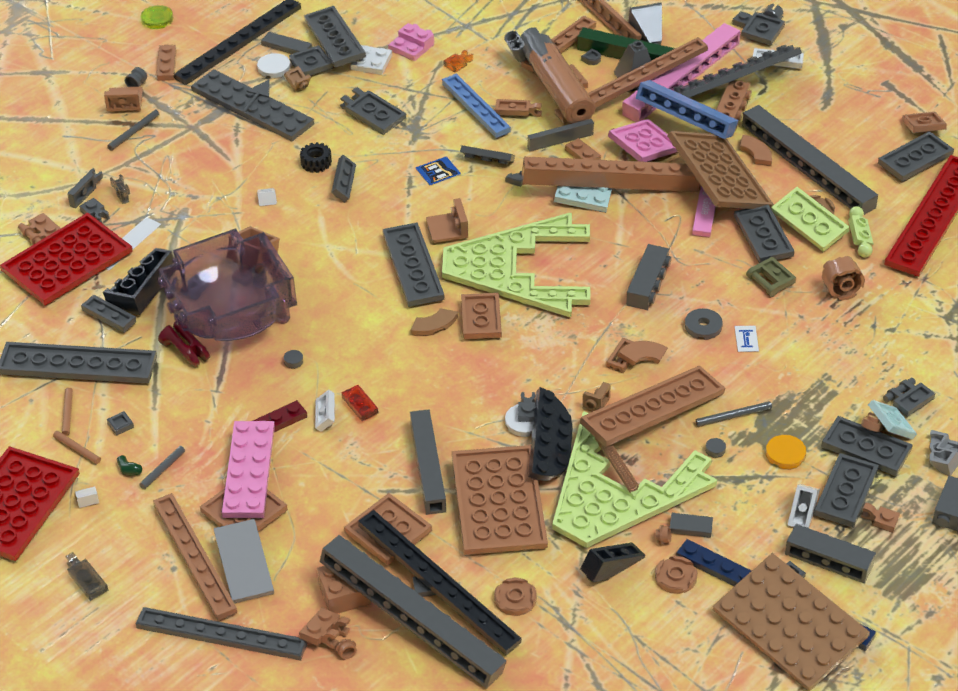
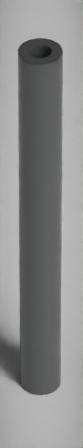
M158 110L152 111L107 145L108 149L113 150L159 116Z
M770 401L697 418L695 422L697 427L772 409V404Z

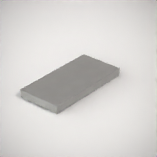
M255 519L214 528L230 596L234 604L274 594Z

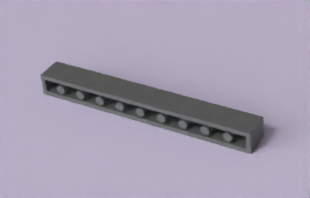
M757 105L743 112L742 126L848 208L861 207L864 215L876 209L878 194L875 191L871 190L767 110Z
M338 535L322 549L320 563L486 689L503 673L507 660L502 655L496 653L482 640L476 638L466 628L460 626L450 616L444 614L431 602H428L415 590L404 584L398 577L392 575L382 565L376 563L366 553L352 545L350 541Z

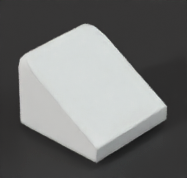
M274 188L257 191L260 206L277 203Z
M95 487L75 491L79 508L99 503Z

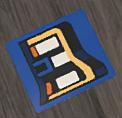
M448 157L416 167L417 171L429 185L461 174Z

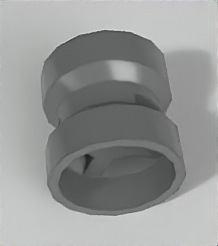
M135 67L125 77L124 81L128 87H140L141 83H144L148 76L142 68Z

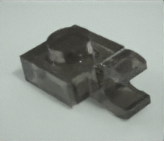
M120 174L118 180H113L111 177L110 183L115 188L118 198L122 204L128 203L130 189L127 184L124 185L123 176Z

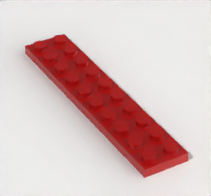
M950 155L886 257L885 266L917 277L921 275L958 213V157Z

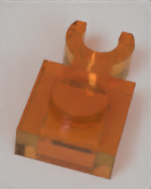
M463 50L460 55L455 53L443 60L444 66L456 73L466 67L467 63L473 61V54L468 55L467 50Z

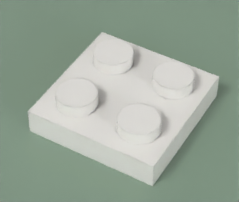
M361 45L366 53V57L359 61H353L351 63V70L383 75L392 57V50Z

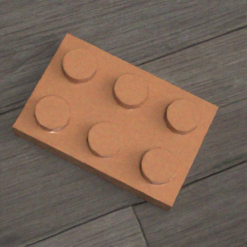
M499 293L461 294L464 339L502 338Z

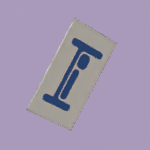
M735 326L738 352L759 351L756 326Z

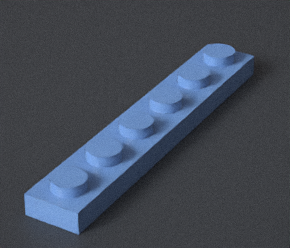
M458 74L442 79V85L495 138L511 132V127Z

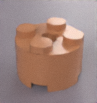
M850 256L839 257L832 261L829 260L824 264L822 280L831 296L838 297L839 300H848L857 295L856 292L860 287H864V275Z

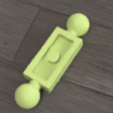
M855 206L849 211V226L853 243L859 246L858 254L863 258H867L873 252L871 231L868 219L863 218V209Z

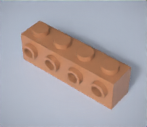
M737 80L730 81L716 110L741 121L743 111L747 107V100L750 101L752 95L750 83Z

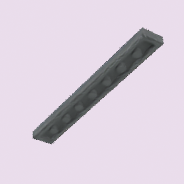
M146 607L142 608L136 622V628L300 661L308 644L306 641L295 636Z

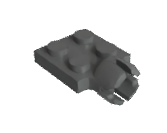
M770 4L762 13L755 12L741 31V36L771 46L785 26V21L781 20L784 13L783 9L777 5L773 10L772 8L775 4Z

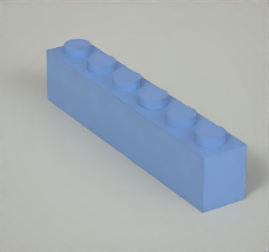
M651 80L640 83L636 99L723 139L733 136L738 123L737 119Z

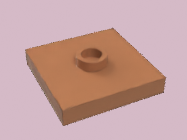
M935 111L902 115V121L912 133L947 129V123Z

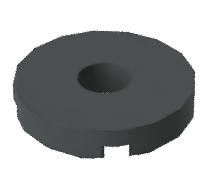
M706 308L692 310L685 318L686 331L698 339L699 337H704V339L714 338L720 334L723 327L721 316L717 312Z

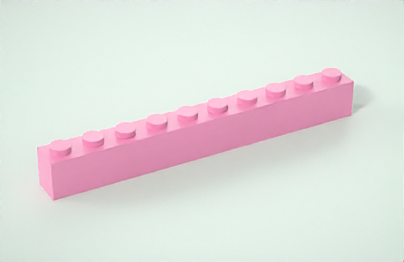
M724 23L702 40L707 44L708 51L653 78L651 81L670 90H674L673 88L679 85H688L689 81L697 78L739 45L740 30ZM638 90L622 103V115L635 122L642 121L657 109L636 99Z

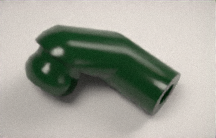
M124 455L117 458L122 474L134 476L142 473L143 468L140 464L128 462Z

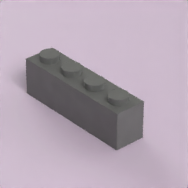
M652 244L647 245L627 290V306L648 310L650 304H654L656 291L659 292L661 287V279H664L666 276V267H670L672 257L669 256V248Z
M795 524L787 540L785 555L864 584L873 568L876 552L798 524Z

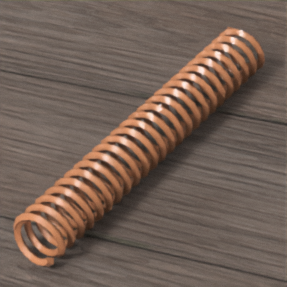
M595 438L629 493L637 490L639 484L632 473H630L613 444L605 447Z

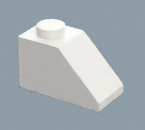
M802 484L797 485L788 521L789 526L794 527L795 524L809 528L820 489Z

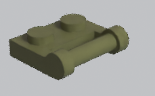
M773 257L749 268L746 272V275L760 284L770 297H774L779 291L796 283V277ZM759 273L765 275L774 284L771 285Z

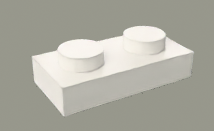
M327 390L316 399L315 429L320 432L330 427L335 420L334 393L330 390Z

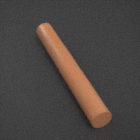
M66 388L64 396L62 433L66 436L70 434L72 388Z
M59 431L54 432V438L93 463H100L101 458L63 433Z

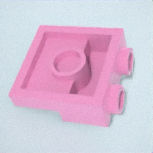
M407 23L398 31V37L388 44V48L399 55L416 61L434 46V34L429 29H421L417 24Z

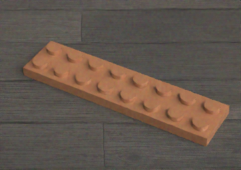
M699 365L582 416L580 424L607 447L724 394L725 387Z

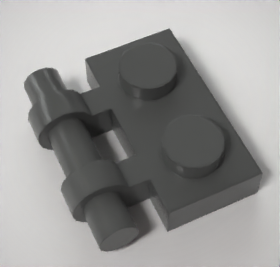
M909 378L908 380L901 381L896 388L889 389L887 394L883 396V400L885 402L893 400V407H896L908 417L932 401L936 393L923 383L915 386V379Z

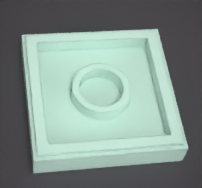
M872 400L868 404L888 432L912 440L917 435L896 407L876 400Z

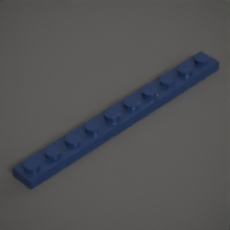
M686 539L676 552V556L690 560L694 567L732 586L737 585L752 571L689 539ZM862 625L870 633L869 637L857 648L866 652L876 636V631Z

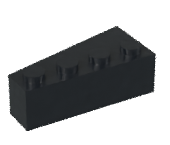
M155 248L139 261L140 265L127 271L128 275L115 281L114 287L103 291L105 300L128 313L141 315L177 268L172 251Z

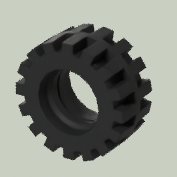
M315 142V144H306L305 148L302 147L300 151L302 168L306 171L310 170L311 173L314 171L319 173V171L323 172L325 169H328L332 162L331 149L328 148V145L324 146V143L319 144V142Z

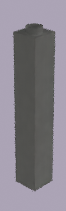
M430 409L410 412V423L426 515L446 512V497Z

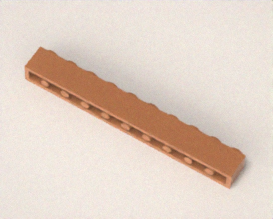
M524 156L522 166V183L525 185L698 192L700 183L696 180L687 164Z

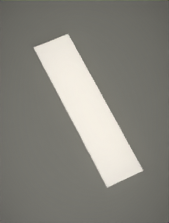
M146 217L122 239L134 249L157 229L161 223ZM121 258L120 260H118L117 262L113 263L112 265H110L109 267H107V268H105V269H107V270L112 269V268H113L119 261H121L123 258Z

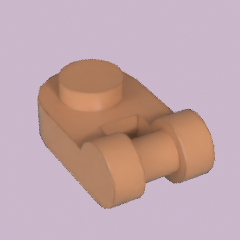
M869 412L867 416L863 417L862 427L875 432H881L886 429L874 413Z

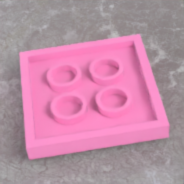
M649 119L609 130L608 133L610 139L637 161L647 162L678 152L667 137L668 134Z

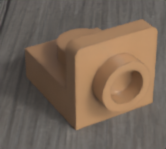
M603 382L600 388L595 390L594 394L585 391L583 393V407L593 411L605 407L610 399L611 384Z

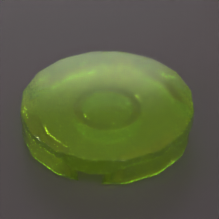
M163 5L150 6L142 11L141 21L148 28L160 29L166 27L169 22L170 24L172 23L173 13L169 7Z

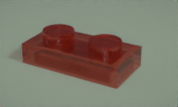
M359 385L341 392L343 400L361 421L379 414L378 407Z

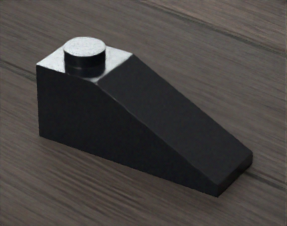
M632 542L593 548L589 550L580 570L592 582L604 581L644 559L645 554Z

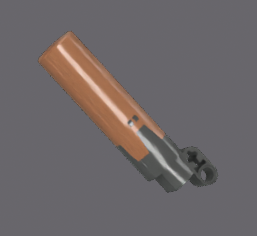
M536 27L525 30L521 37L517 31L508 32L504 39L518 62L526 60L529 62L565 119L570 124L591 119L595 113V103L548 35L540 34Z

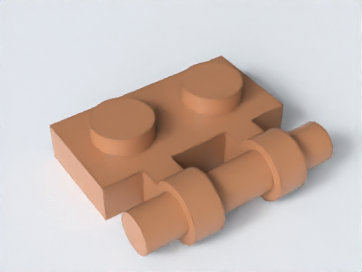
M44 213L28 221L29 226L23 223L18 225L21 234L28 237L32 244L39 242L60 229Z

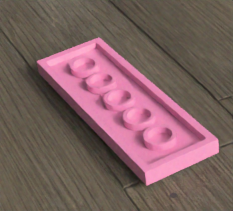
M234 421L222 508L223 518H264L275 429L274 421Z

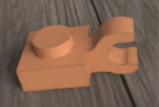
M865 503L861 514L863 519L874 521L873 526L892 533L900 516L899 512L881 506L877 510L870 503Z

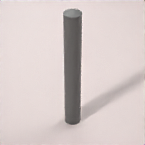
M179 446L139 483L140 487L146 489L185 452L184 447Z

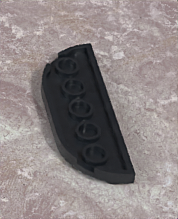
M539 387L536 391L528 477L547 481L553 477H559L569 465L573 425L571 415L552 391Z

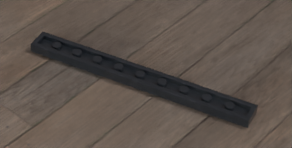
M295 0L283 1L175 72L174 79L184 85L189 84L300 10L301 3Z
M372 510L358 521V526L503 654L507 655L521 644L522 638L375 510Z

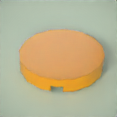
M778 435L767 443L766 457L771 464L774 463L779 468H796L806 458V446L797 437Z

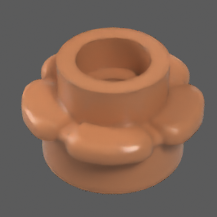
M660 525L659 529H656V540L660 541L661 545L671 542V529L669 526Z
M351 639L341 640L336 646L337 655L341 656L342 659L353 657L357 651L355 641Z

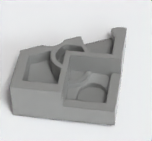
M931 430L930 464L941 473L951 476L958 466V442L949 440L947 433Z

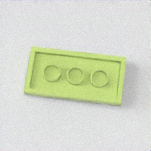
M798 187L794 188L771 207L775 215L823 252L849 232L847 224Z

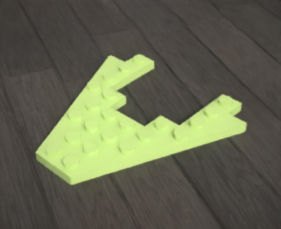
M567 213L446 246L443 248L442 278L486 292L499 293V296L519 301L521 304L532 305L560 315L572 317V305H590V287L534 286L535 273H516L517 253L535 254V241L590 242V224H572V213Z
M584 411V412L582 413V416H585V415H587V414H589V413H587V412ZM579 424L552 529L588 548L714 488L717 485V479L704 473L711 465L712 459L694 450L662 487L644 478L639 484V488L629 493L625 486L602 475L610 467V462L607 458L597 454L601 448L595 437L583 425Z

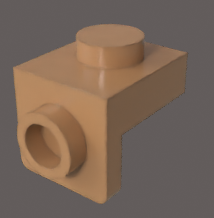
M299 66L284 74V77L294 91L303 90L309 86L311 76H305Z

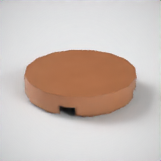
M672 556L658 563L655 571V580L662 590L669 593H686L695 586L698 572L690 560L684 557Z
M514 577L502 581V584L496 587L494 600L501 612L507 615L519 616L530 612L534 608L537 601V592L533 584H529L527 580Z

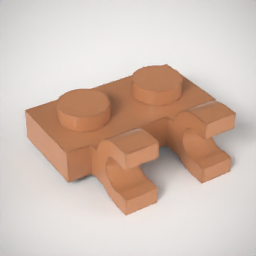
M321 607L299 632V639L319 646L322 642L335 649L339 643L338 640H335L340 634L346 637L350 632V628L346 627L350 623V618H340L339 614Z

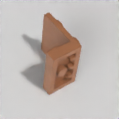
M143 87L109 88V91L104 92L107 112L141 110Z
M461 198L453 199L454 207H451V213L426 217L433 243L468 238V220Z

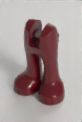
M178 319L174 322L173 327L167 325L160 332L158 341L163 346L173 344L194 367L199 366L198 356L203 361H207L210 358V354L206 347L190 331L191 326L189 322L185 319ZM180 337H183L189 343V346Z

